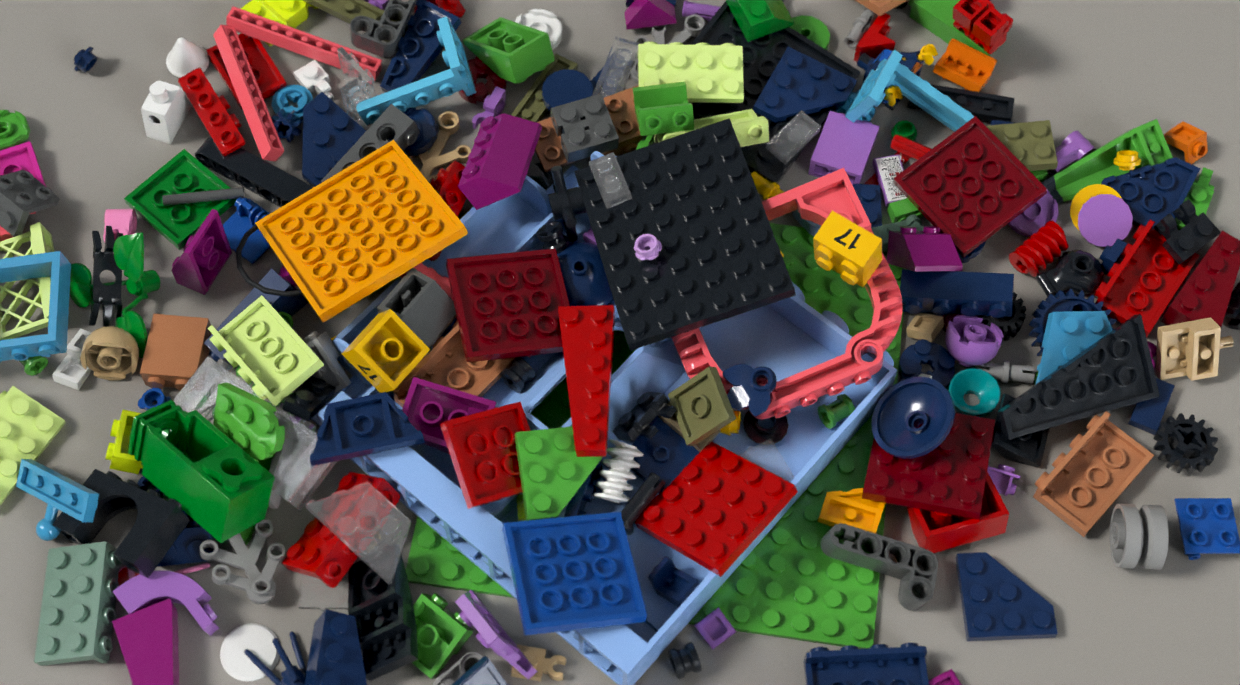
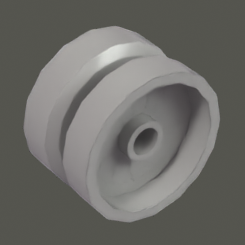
M1116 504L1110 523V551L1115 567L1134 568L1139 562L1144 569H1161L1165 563L1168 550V522L1163 507L1161 505H1143L1138 510L1135 504Z

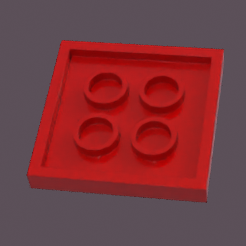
M521 401L451 419L440 424L468 509L522 494L515 433L530 431Z

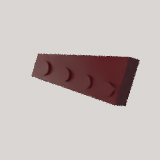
M1223 230L1169 306L1161 320L1162 323L1172 325L1211 317L1222 327L1240 267V240Z

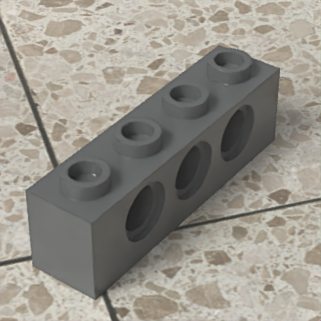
M391 104L321 182L389 143L390 141L386 140L391 136H395L392 140L404 151L407 146L412 145L416 141L420 133L415 121Z

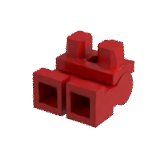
M960 0L953 7V19L955 20L953 26L959 31L964 30V35L978 46L983 45L984 51L989 55L1006 42L1007 33L1013 25V18L1006 13L1001 14L997 11L991 1Z

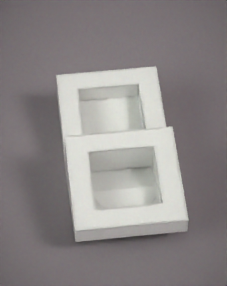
M80 328L67 345V356L52 374L54 382L76 390L81 388L92 371L88 367L85 370L80 361L83 344L92 332Z

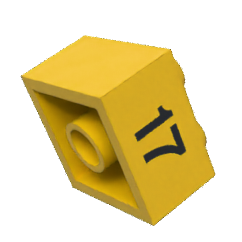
M833 210L813 237L816 263L824 270L831 271L832 269L839 273L840 277L850 285L854 286L857 284L864 287L882 261V239Z
M389 309L377 314L342 352V355L380 393H387L399 386L430 349Z

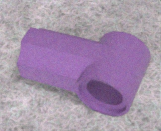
M1078 130L1072 132L1062 141L1060 146L1055 148L1058 162L1057 169L1047 170V174L1049 176L1055 175L1095 151L1096 148Z

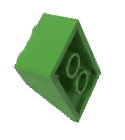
M502 17L462 39L463 44L500 78L515 84L524 82L527 77L535 72L544 70L548 64L555 61L548 33Z

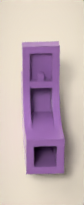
M153 571L149 578L137 575L112 591L129 614L170 598L173 603L184 605L208 635H212L219 629L214 621L218 616L207 603L212 597L197 582L183 574L172 571Z

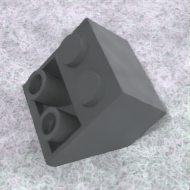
M414 268L409 270L377 307L378 313L391 309L429 349L457 317L454 301L435 280Z

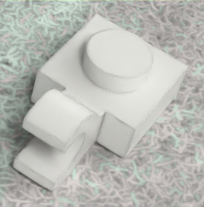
M316 60L293 72L299 84L307 88L311 93L314 91L318 94L323 92L330 99L333 98L332 93L329 91L331 90L328 84L330 82L329 75Z

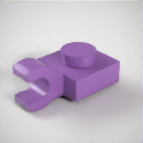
M495 87L492 94L487 95L483 104L485 111L476 114L472 119L474 129L487 117H496L502 114L507 105L505 89Z

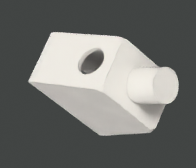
M156 81L151 84L149 88L150 93L141 108L145 132L148 138L171 144L192 105L182 88L163 81Z

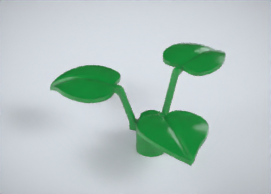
M143 232L120 236L115 240L113 247L117 266L124 270V276L129 278L122 281V286L126 285L129 293L139 296L122 310L123 316L115 320V327L126 330L135 338L140 358H143L147 344L146 327L142 317L137 312L130 310L142 300L148 299L147 293L159 290L161 285L156 271H144ZM81 263L71 264L70 297L77 306L84 308L91 305L93 284H91L92 276L90 270ZM114 282L103 283V284L106 285V286H110V285H113Z

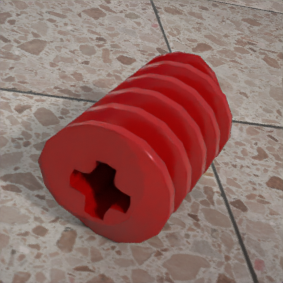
M1048 221L1045 226L1038 229V232L1031 235L1030 239L1024 241L1023 245H1020L1009 254L1011 265L1022 274L1036 277L1039 273L1038 270H1044L1046 264H1051L1054 261L1053 257L1058 258L1061 255V251L1068 249L1069 245L1063 229L1056 222Z

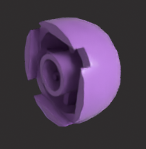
M955 316L953 322L949 321L945 335L948 352L955 360L966 367L983 365L990 362L996 356L1004 337L1002 330L992 322L990 327L982 324L983 318L977 316Z

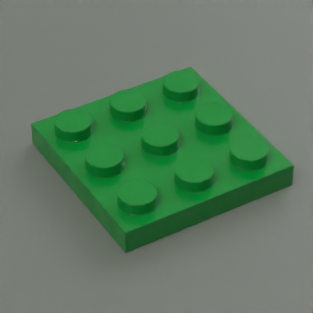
M185 149L124 198L130 208L135 209L138 215L179 250L186 245L189 237L196 233L212 209L217 210L219 216H221L235 204L237 199L164 206L162 201L163 195L230 188Z

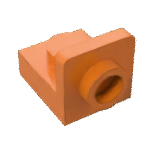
M1184 121L1164 134L1168 144L1184 151L1185 162L1193 164L1208 153L1207 133Z

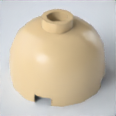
M113 326L101 327L94 330L86 338L80 361L82 367L85 370L87 367L93 370V375L97 378L109 381L122 380L126 378V374L131 372L133 374L136 371L139 360V348L135 338L126 330Z

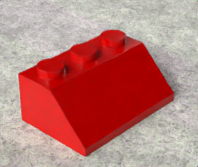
M988 471L979 520L907 507L912 532L919 547L933 553L1003 534L1006 532L1009 512Z

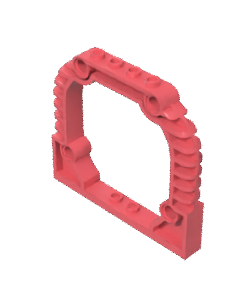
M844 168L762 201L768 221L798 210L802 219L822 226L833 210L874 234L871 229V223ZM883 252L881 263L865 285L874 311L871 327L850 339L846 346L845 354L778 381L775 389L770 393L771 403L768 409L755 418L763 420L773 416L775 418L783 417L789 414L792 408L799 405L807 407L817 402V398L821 396L839 394L845 389V386L852 383L856 385L863 384L869 381L872 375L880 371L883 365V352L890 346L898 332L903 308L900 288ZM697 328L671 337L689 379L709 366L716 367L726 394H728L733 385L724 378L723 371L710 355L700 329ZM865 353H872L876 356V359L866 362L861 357ZM760 378L757 381V384L759 386H764L767 384L768 380L766 378Z

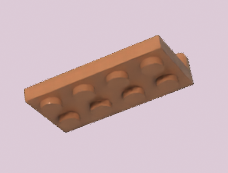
M457 320L452 330L445 337H440L434 343L432 350L422 358L399 386L393 390L395 402L403 408L413 377L482 397L501 378L500 373L505 368L512 366V361L516 357L467 363Z
M1107 411L1101 417L1096 414L1086 426L1088 429L1087 433L1084 436L1079 433L1069 445L1072 448L1067 455L1062 452L1052 464L1054 467L1053 471L1050 474L1045 471L1034 484L1038 488L1033 497L1083 537L1086 536L1154 457L1150 451L1110 422L1108 419L1111 414Z

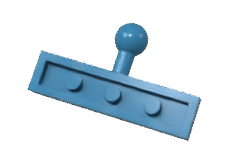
M32 459L21 460L16 487L48 503L45 517L36 526V533L40 539L51 541L59 535L60 532L52 525L57 519L58 510L81 522H93L98 506L99 493Z

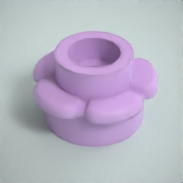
M652 234L639 236L634 245L635 255L640 260H653L658 257L659 251L662 249L661 242Z

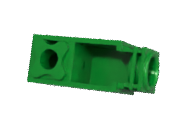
M171 399L134 417L128 453L134 455L137 461L142 462V475L168 498L179 502L182 510L216 540L222 543L265 519L275 476L196 410L189 413L183 412L182 407L176 406L175 402Z

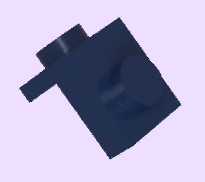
M664 557L648 576L657 595L679 607L700 584L697 579L677 569L673 561L668 557Z

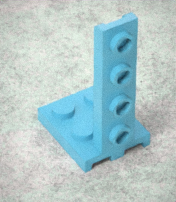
M447 16L437 20L440 30L436 31L441 46L445 47L446 51L442 52V56L446 66H450V69L359 102L356 109L366 125L374 123L391 104L404 113L408 108L426 105L431 101L451 96L461 90L464 91L466 96L476 93L463 44Z
M895 49L887 60L884 58L879 63L876 70L872 69L869 72L845 116L853 123L861 116L866 117L873 108V105L878 107L885 98L886 94L883 92L885 87L899 86L903 96L954 132L975 117L971 112L952 101L950 97L931 86L929 82L914 74L908 67L900 64L899 62L903 55Z

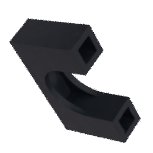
M94 469L83 484V486L99 493L98 506L93 522H81L62 511L52 525L67 540L77 545L92 543L104 525L113 516L126 510H138L134 526L113 555L127 569L149 578L187 526L190 519L183 513L181 504L176 500L169 498L166 501L154 490L148 489L146 492L132 480L124 482L111 471L104 473Z

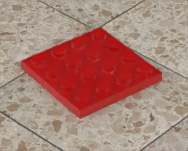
M711 442L701 450L663 492H660L650 502L635 524L640 530L721 577L798 491L795 485Z

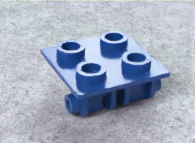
M241 197L234 204L237 207V211L223 224L229 245L235 252L243 235L255 225V222L270 214L251 199ZM259 229L248 237L241 251V256L251 264H254L270 248V245Z
M1231 498L1174 499L1184 554L1188 555L1189 560L1199 559L1200 554H1240V540Z

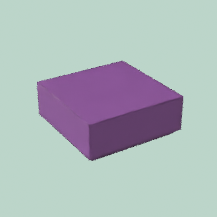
M719 607L695 624V627L712 650L736 633V630Z

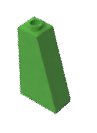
M909 0L908 6H911L909 17L944 42L949 44L951 39H956L990 56L984 51L983 45L978 46L964 35L963 29L959 31L953 26L955 21L953 19V7L960 0Z

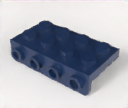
M913 642L904 643L900 647L890 648L886 644H876L871 646L870 649H858V646L854 645L844 646L840 650H828L827 647L812 648L810 652L805 654L803 661L806 685H929L925 660L927 648L926 646H918V643Z

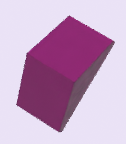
M635 0L624 12L626 30L676 24L674 5L666 0Z

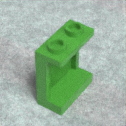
M685 82L633 88L635 115L641 136L695 130L692 103H688Z

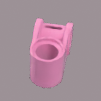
M106 209L104 242L106 226H112L114 242L117 239V233H123V235L135 234L137 230V214L135 209Z

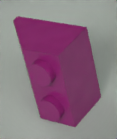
M900 226V231H889L888 264L914 272L962 271L963 265L951 235L940 232L939 227L924 226L923 231H916V227Z

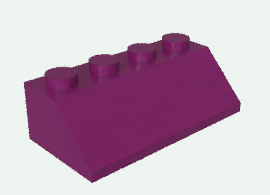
M505 113L496 117H487L482 121L458 184L459 189L476 210L521 192L543 128L540 123Z

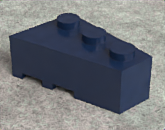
M326 609L316 620L304 685H367L355 616Z

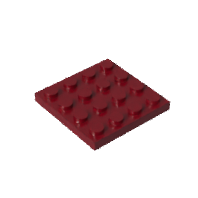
M976 116L893 178V183L934 227H939L940 232L951 235L957 252L963 258L1047 194V188Z
M556 248L447 259L446 269L467 363L563 352L558 306L570 305Z
M955 413L952 428L945 440L933 451L916 458L904 459L892 456L884 451L874 438L862 499L979 520L995 420Z

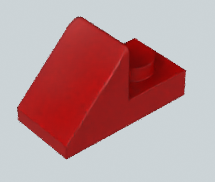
M884 13L876 18L857 44L854 61L858 62V59L864 52L876 59L884 49L894 50L896 43L888 38L891 27L888 26L891 15Z

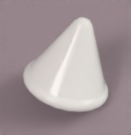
M180 37L169 52L166 65L170 73L181 78L197 68H201L204 73L209 65V57L202 46Z

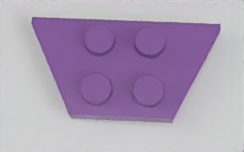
M473 590L464 593L455 601L462 610L459 616L469 627L474 626L479 633L476 637L487 649L491 647L498 656H502L528 680L538 672Z

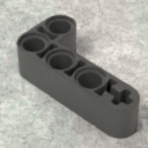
M389 0L380 21L367 16H356L350 23L351 43L359 49L380 57L388 58L393 56L398 50L401 37L405 35L408 28L407 23L411 15H414L417 9L416 3L418 0L406 2L402 0ZM397 19V20H400V21H399V22H393V21H391V20ZM358 31H365L366 33L360 34ZM382 40H389L390 42L384 43Z
M841 523L834 525L822 537L820 547L828 557L901 579L898 600L905 609L917 610L933 597L938 570V560L933 552ZM861 545L865 546L869 550V554L865 553L862 550ZM889 554H892L897 562L892 561ZM916 562L920 563L923 566L924 571L919 569ZM912 589L918 592L920 598L913 594Z

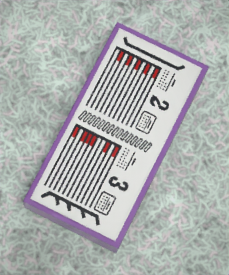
M899 154L874 158L872 164L878 184L880 185L885 207L887 208L889 203L906 199L907 197L893 183V178L904 171Z

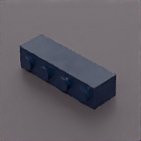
M902 269L900 284L903 304L902 312L911 314L935 313L937 315L963 314L970 317L975 315L992 316L995 318L1012 317L1014 274L959 271L914 272Z

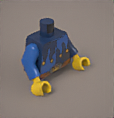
M927 44L920 51L910 53L899 52L903 55L899 63L908 67L910 71L920 77L922 63L925 62V64L931 65L934 62L933 56H937L938 52L933 44ZM884 49L876 59L865 52L860 56L857 66L865 70L863 83L872 69L876 70L884 58L886 60L889 58L892 50ZM885 87L883 92L886 96L881 103L888 109L893 110L904 98L900 87Z

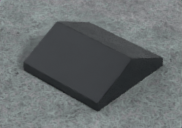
M1006 393L1003 394L999 410L1016 398ZM997 414L991 445L1006 460L1040 467L1050 428L1013 439H1004L999 415Z

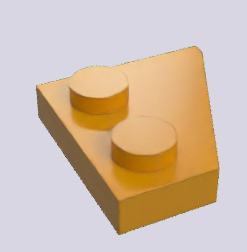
M863 488L851 489L848 492L841 490L827 492L818 522L832 527L839 523L847 524L876 534L885 503L862 499Z

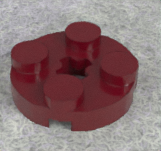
M477 56L468 60L476 93L466 96L463 90L458 91L464 100L477 104V102H484L487 95H491L495 87L505 89L506 91L507 80L500 78ZM479 78H486L487 83L476 82Z

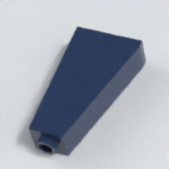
M272 268L258 283L265 288L280 291L297 290ZM254 287L216 330H221L261 295L277 312H285L291 317L301 310L308 301L304 295L284 297L263 293ZM211 334L204 342L211 350L208 355L220 365L225 362L232 366L223 356L227 352L226 349L220 352L209 340L213 336Z

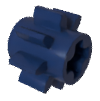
M282 108L278 112V116L273 115L271 117L280 139L286 138L288 142H291L294 139V135L299 136L302 133L298 126L303 120L297 118L295 110L291 113H286Z

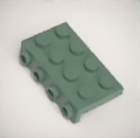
M107 541L49 549L34 663L44 666L86 660H96L100 663L109 662L110 653L113 650L112 621L116 620V596L112 591L119 587L118 575L122 565L113 555L117 549L115 546Z

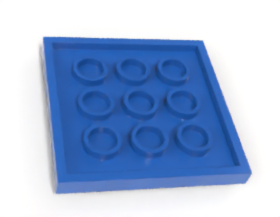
M621 512L503 523L502 531L524 635L646 621L647 612Z

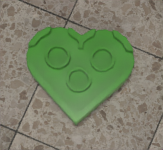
M228 382L218 384L213 425L257 462L270 458L276 452L281 451L285 441L284 425L279 426L278 419L273 413L277 411L275 407L267 401Z

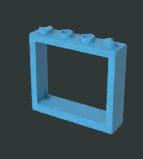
M61 251L0 259V283L51 276L48 334L0 340V363L6 360L24 361L29 357L36 356L51 357V354L67 352L71 263Z

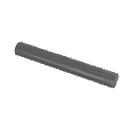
M244 187L163 195L162 201L164 206L237 199L240 197L245 198Z

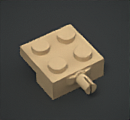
M1211 317L1158 327L1156 376L1160 380L1187 375L1191 381L1218 376L1219 351L1222 348L1233 347L1232 343L1234 341L1232 336L1220 338L1221 327Z

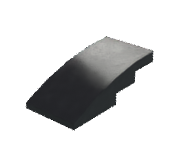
M393 544L354 563L349 569L348 615L355 616L360 648L363 650L365 676L369 681L418 660L417 629L407 573L397 544Z

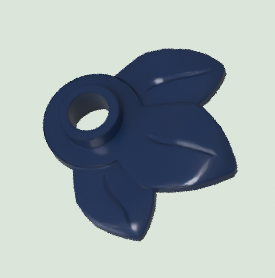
M743 363L731 366L723 372L724 378L733 385L727 394L732 409L739 410L749 407L754 417L768 409L771 403L770 393L777 384L776 375L770 368L761 366L754 369ZM760 378L768 380L764 386H759L757 381Z

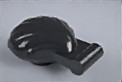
M1077 249L1064 252L1062 256H1059L1056 268L1040 273L1035 279L1047 297L1050 294L1056 295L1060 290L1063 292L1070 289L1074 293L1079 294L1082 290L1084 294H1090L1102 283L1104 271L1100 261L1094 258L1091 253Z

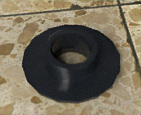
M748 410L743 420L744 431L757 444L774 445L787 434L789 425L786 415L780 418H775V416L768 418L774 423V427L764 429L758 424L759 419L752 416Z

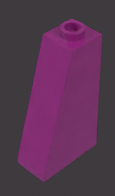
M170 598L112 621L133 685H179L178 612Z

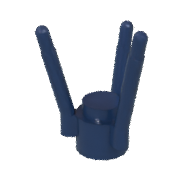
M290 632L289 636L299 668L297 665H292L277 638L272 640L286 667V670L281 673L282 680L249 649L244 651L245 655L275 685H304L307 668L294 632Z

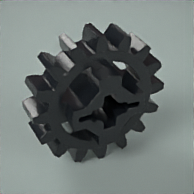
M1179 413L1176 420L1174 417L1169 416L1165 423L1162 422L1158 431L1153 437L1157 441L1153 448L1154 450L1161 451L1158 459H1166L1168 461L1166 465L1168 469L1174 465L1177 467V473L1180 474L1184 468L1189 475H1192L1195 469L1202 472L1215 459L1214 456L1218 452V448L1214 445L1217 443L1218 438L1210 437L1214 429L1212 427L1205 429L1203 427L1205 424L1204 419L1195 422L1193 414H1191L1189 419H1185L1183 413Z

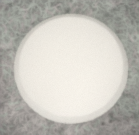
M256 623L244 624L235 628L227 635L221 646L220 659L223 668L231 677L240 681H255L265 677L266 675L245 655L244 651L249 649L272 671L280 657L272 642L277 636L270 628Z

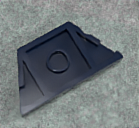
M386 392L328 403L324 413V422L317 433L313 453L311 452L309 457L311 466L422 444L424 443V436L420 430L418 431L411 424L408 416L396 407L394 400Z

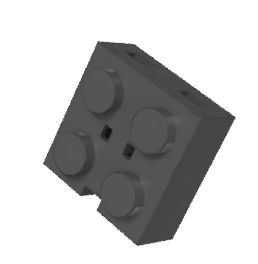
M602 94L551 108V121L557 137L561 136V147L567 163L590 157L594 151L604 153L618 149L619 137Z

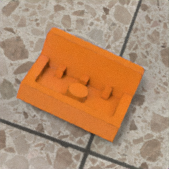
M951 39L946 52L935 64L933 73L962 86L965 90L981 92L990 80L997 60L956 39Z

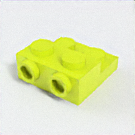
M122 409L120 419L113 420L110 436L115 437V442H109L105 457L106 460H111L109 469L139 474L140 468L143 469L142 462L137 461L134 455L128 453L133 419L141 413Z

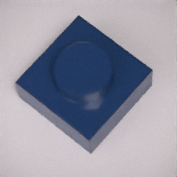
M1119 238L1112 247L1107 245L1099 258L1103 261L1102 269L1105 275H1108L1114 263L1119 261L1121 253L1128 244Z

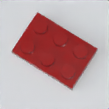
M242 33L239 34V40L263 99L274 95L280 88L287 86L285 79L260 40ZM215 45L207 49L206 52L240 109L243 110L218 46Z

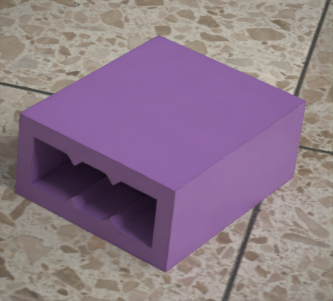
M829 111L813 152L808 174L820 178L844 168L852 186L853 184H860L876 143L880 126L858 119L853 123L845 117L846 114Z

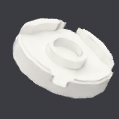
M532 9L523 16L522 14L519 15L515 20L519 24L548 33L552 50L558 47L562 40V24L557 19V16L550 11Z

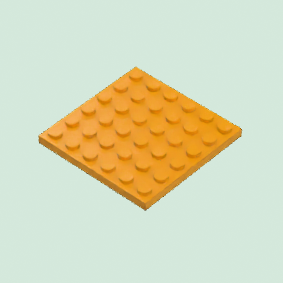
M394 140L255 222L265 240L323 323L468 234L465 225Z

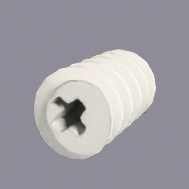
M609 439L616 446L615 448H607V453L613 458L603 459V464L609 470H601L599 472V475L606 481L596 482V486L602 490V493H593V496L618 504L620 502H629L630 498L623 494V492L633 490L634 487L628 484L627 480L637 478L630 469L640 468V464L633 459L634 457H643V453L635 446Z

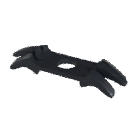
M106 226L104 252H101L102 243L99 231H92L94 265L89 326H95L100 304H102L103 327L110 325L113 305H115L114 327L115 320L122 316V270L117 266L114 259L112 226ZM117 233V238L123 236V233ZM109 270L115 275L113 285L106 286L100 281L102 271Z

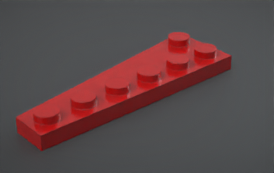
M614 305L558 306L577 457H607L615 308Z

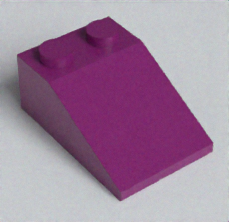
M212 209L196 233L189 237L185 250L180 257L178 256L174 260L171 270L177 284L203 295H206L232 254L217 210Z
M413 377L402 411L408 416L411 424L423 433V444L449 454L440 426L441 423L497 408L498 406L496 401Z

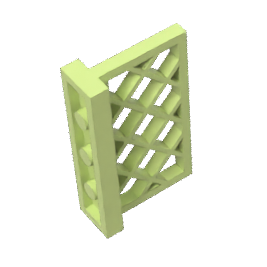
M40 222L30 225L29 232L0 242V251L4 250L7 252L4 258H12L14 255L19 257L55 252L52 235ZM31 242V247L25 255L17 252L23 243ZM51 276L24 280L26 283L19 293L10 290L16 281L6 282L4 286L0 285V340L17 338L48 327ZM35 285L39 287V292L34 300L26 298V294ZM7 294L14 296L15 299L8 309L1 306ZM22 301L30 304L23 316L14 313ZM37 308L43 310L44 319L35 322L29 320ZM11 317L20 320L14 329L6 332L5 326Z

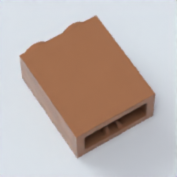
M153 314L140 369V375L146 386L160 389L171 387L186 392L192 389L201 390L210 350L204 342L212 334L207 329L211 326L208 318Z

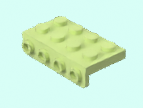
M645 42L638 44V87L685 82L688 102L743 103V46H736L733 43H724L722 45H709L708 43L684 45L681 42L670 44Z
M753 109L694 119V129L696 130L730 118L740 147L769 142L768 120L764 116L758 117ZM693 130L654 134V142L658 143Z
M262 295L221 330L217 331L213 325L207 328L213 334L209 340L220 352L226 349L227 352L223 356L234 368L238 365L241 367L237 371L238 374L248 385L252 381L256 384L251 388L262 400L268 398L274 406L278 405L324 366L317 355Z
M14 386L8 392L4 390L0 394V506L16 487L21 460L32 459L36 461L65 425L63 418Z

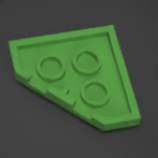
M572 426L515 433L526 521L557 518L603 458L577 457Z

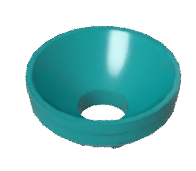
M975 368L958 372L952 378L948 390L954 401L956 411L960 414L984 417L990 414L996 408L1001 394L1000 387L995 378L988 372ZM969 393L975 394L979 399V404L970 406L965 403L963 396Z

